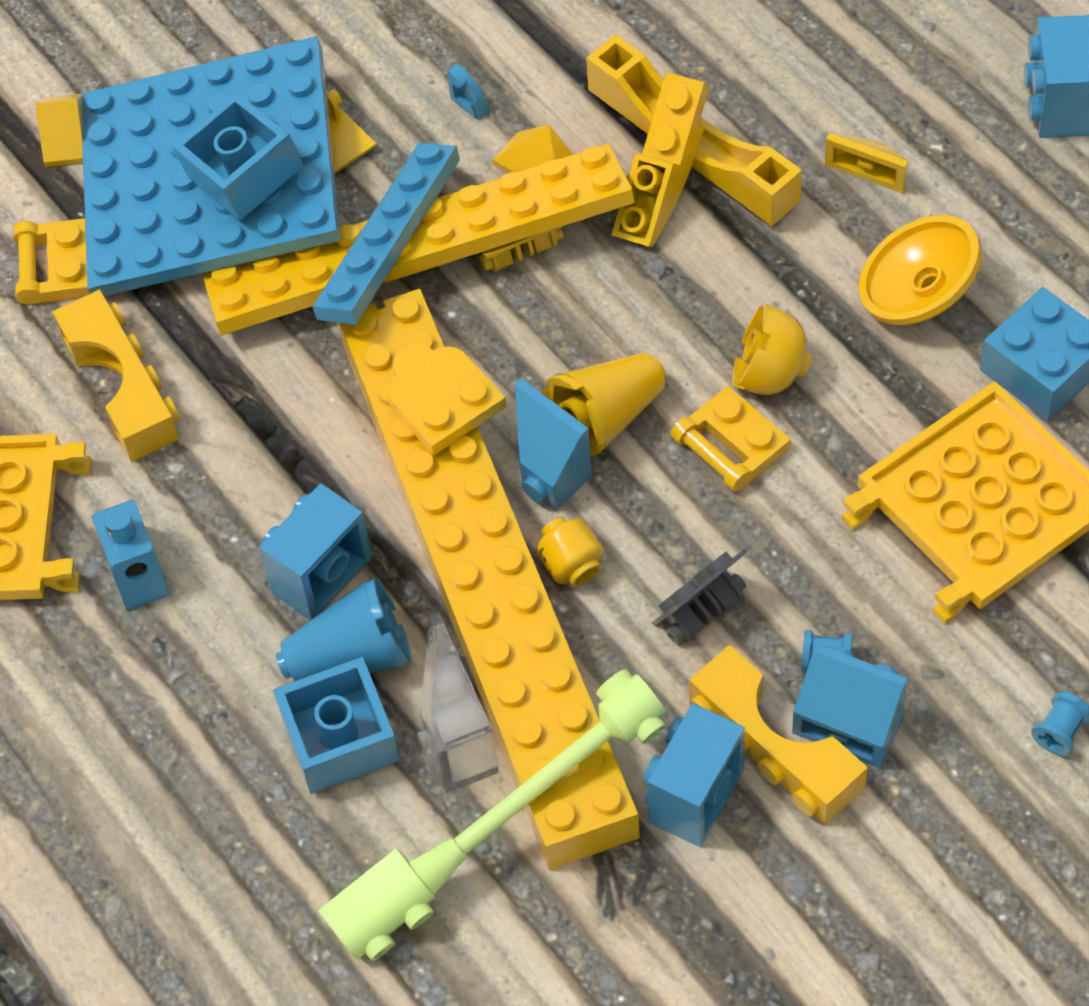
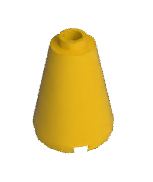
M639 353L556 374L546 381L548 387L542 389L541 393L588 428L590 457L592 458L600 454L664 390L666 372L662 363L657 358L647 353Z

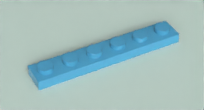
M436 143L417 144L312 306L317 320L357 324L460 161L457 146L439 145Z

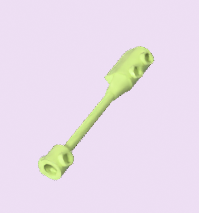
M623 669L610 677L596 692L602 700L598 704L600 722L454 839L451 837L412 861H409L404 853L395 848L318 910L350 953L358 960L367 954L371 961H375L395 945L390 934L402 924L406 923L409 929L413 930L428 920L434 913L428 903L436 898L435 894L466 859V854L610 738L613 737L630 742L635 737H638L645 744L656 737L666 726L660 717L667 710L637 673L632 676L627 669Z

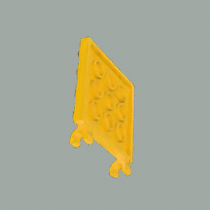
M994 381L859 475L857 486L861 490L854 492L843 500V506L847 511L841 515V519L854 531L865 523L873 511L879 507L953 582L935 594V599L939 604L933 607V613L945 625L955 618L970 600L981 610L1089 531V470Z
M57 434L0 436V600L44 599L46 586H51V588L62 592H80L81 575L80 572H74V559L66 558L48 561L57 470L63 469L65 472L73 475H91L92 458L86 455L87 445L85 441L60 445Z

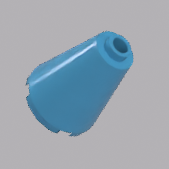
M378 578L365 581L283 639L280 643L281 652L276 653L277 663L283 676L286 679L292 677L294 681L362 656L369 673L402 668L404 665L412 662L411 650L402 624H397L392 612L396 608L382 582Z

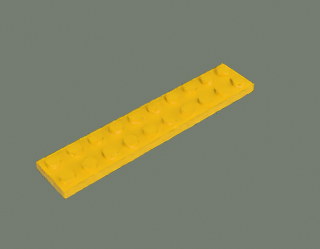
M609 143L602 146L589 147L580 153L561 159L548 160L542 165L527 170L507 173L501 178L480 185L464 187L458 192L434 200L382 284L633 204L635 200L632 188ZM367 221L340 227L341 241L202 273L220 336L312 307Z

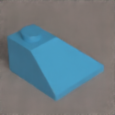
M520 378L515 383L521 485L524 492L537 503L543 501L556 511L592 477L589 430L585 425Z

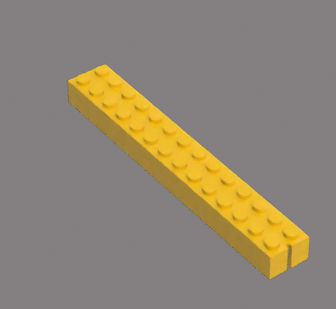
M417 289L383 300L384 308L379 310L376 309L375 304L368 305L357 324L338 322L344 350L515 786L518 788L598 724L600 720L478 427L433 456L390 406L387 389L389 382L395 376L393 370L395 354L401 348L410 344H423L432 350L444 347L421 289ZM608 741L524 807L548 870L640 838L638 812Z

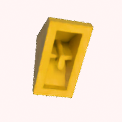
M73 94L42 98L35 103L45 168L83 164V95Z

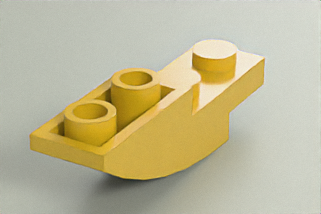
M666 72L642 154L635 153L627 179L632 188L635 203L619 208L612 236L648 247H653L672 214L695 159L704 128L698 125L710 84Z

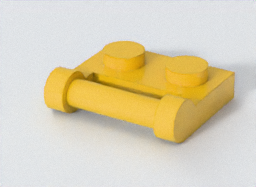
M85 218L43 224L21 221L14 225V241L18 244L19 282L15 285V298L18 302L22 304H38L77 299L90 294L87 287ZM47 244L48 282L39 283L36 281L35 245Z
M728 385L691 416L681 418L670 432V437L681 446L687 445L724 477L723 483L735 493L742 490L791 449V439ZM706 429L743 463L735 464L706 439L701 432Z

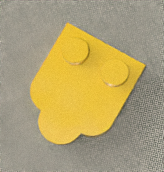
M410 344L401 348L393 358L395 376L389 382L387 389L390 406L433 456L506 408L505 396L472 360L456 347L445 346L432 350L423 344Z

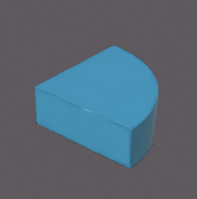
M459 63L448 70L450 99L475 119L480 120L489 113L487 101L471 75Z

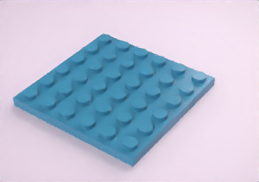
M318 36L81 94L83 95L82 147L87 287L90 294L100 290L103 296L341 241L323 51ZM236 92L290 134L304 164L302 169L241 221L187 177L172 148L177 141Z

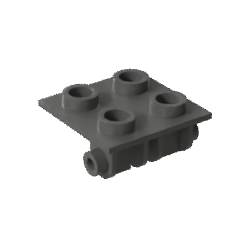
M743 549L732 558L726 551L692 577L689 582L658 605L663 614L655 619L652 624L655 626L662 620H665L670 626L666 629V634L675 644L680 643L682 640L684 642L691 640L705 625H709L712 622L710 613L715 617H719L725 609L743 597L742 591L746 588V583L736 573L731 576L727 569L743 557L747 550Z

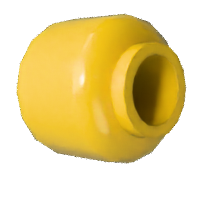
M558 517L542 528L541 533L543 537L538 542L536 553L556 583L571 584L572 587H578L598 575L602 569L600 563L605 551L586 521L577 518L565 520L564 517Z

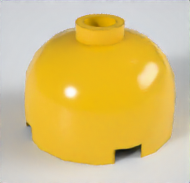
M767 304L756 309L740 343L745 345L742 359L737 357L735 359L732 386L751 393L772 395L787 389L793 383L796 376L803 378L806 375L811 363L812 354L806 351L807 338L805 331L794 316Z

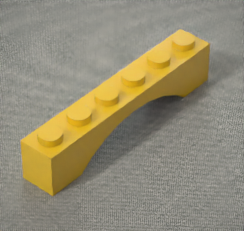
M615 34L586 58L588 90L648 134L664 80L643 53ZM702 117L700 118L698 126L704 128L692 168L770 226L778 222L801 201L802 170L770 146H757L742 142L725 134Z

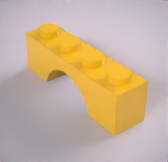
M97 290L52 311L60 335L78 367L102 366L117 372L123 377L119 391L105 408L113 431L130 462H134L178 441L179 437L174 424L180 420L178 411L169 396L162 399L157 390L161 389L162 385L152 365L144 367L141 363L140 358L144 357V354L133 333L125 335L122 327L126 326V322L116 302L108 305L101 291Z
M729 644L689 679V705L691 706L694 703L744 726L745 753L757 763V768L763 777L773 785L781 784L792 794L791 797L794 804L802 813L809 817L815 815L826 825L866 788L868 767L833 736L815 742H796L783 738L773 732L762 720L758 711V706L763 697L764 674Z

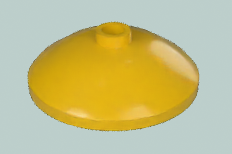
M950 215L928 216L900 227L887 236L873 250L863 266L858 284L862 304L875 319L893 325L919 323L938 316L958 302L972 285L982 261L981 241L971 225L958 217Z

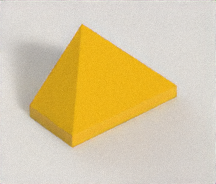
M548 124L517 132L493 159V165L506 173L520 172L542 165L548 160L561 159L573 154Z
M834 133L828 134L825 147L826 166L894 191L904 192L907 182L908 160L884 142Z

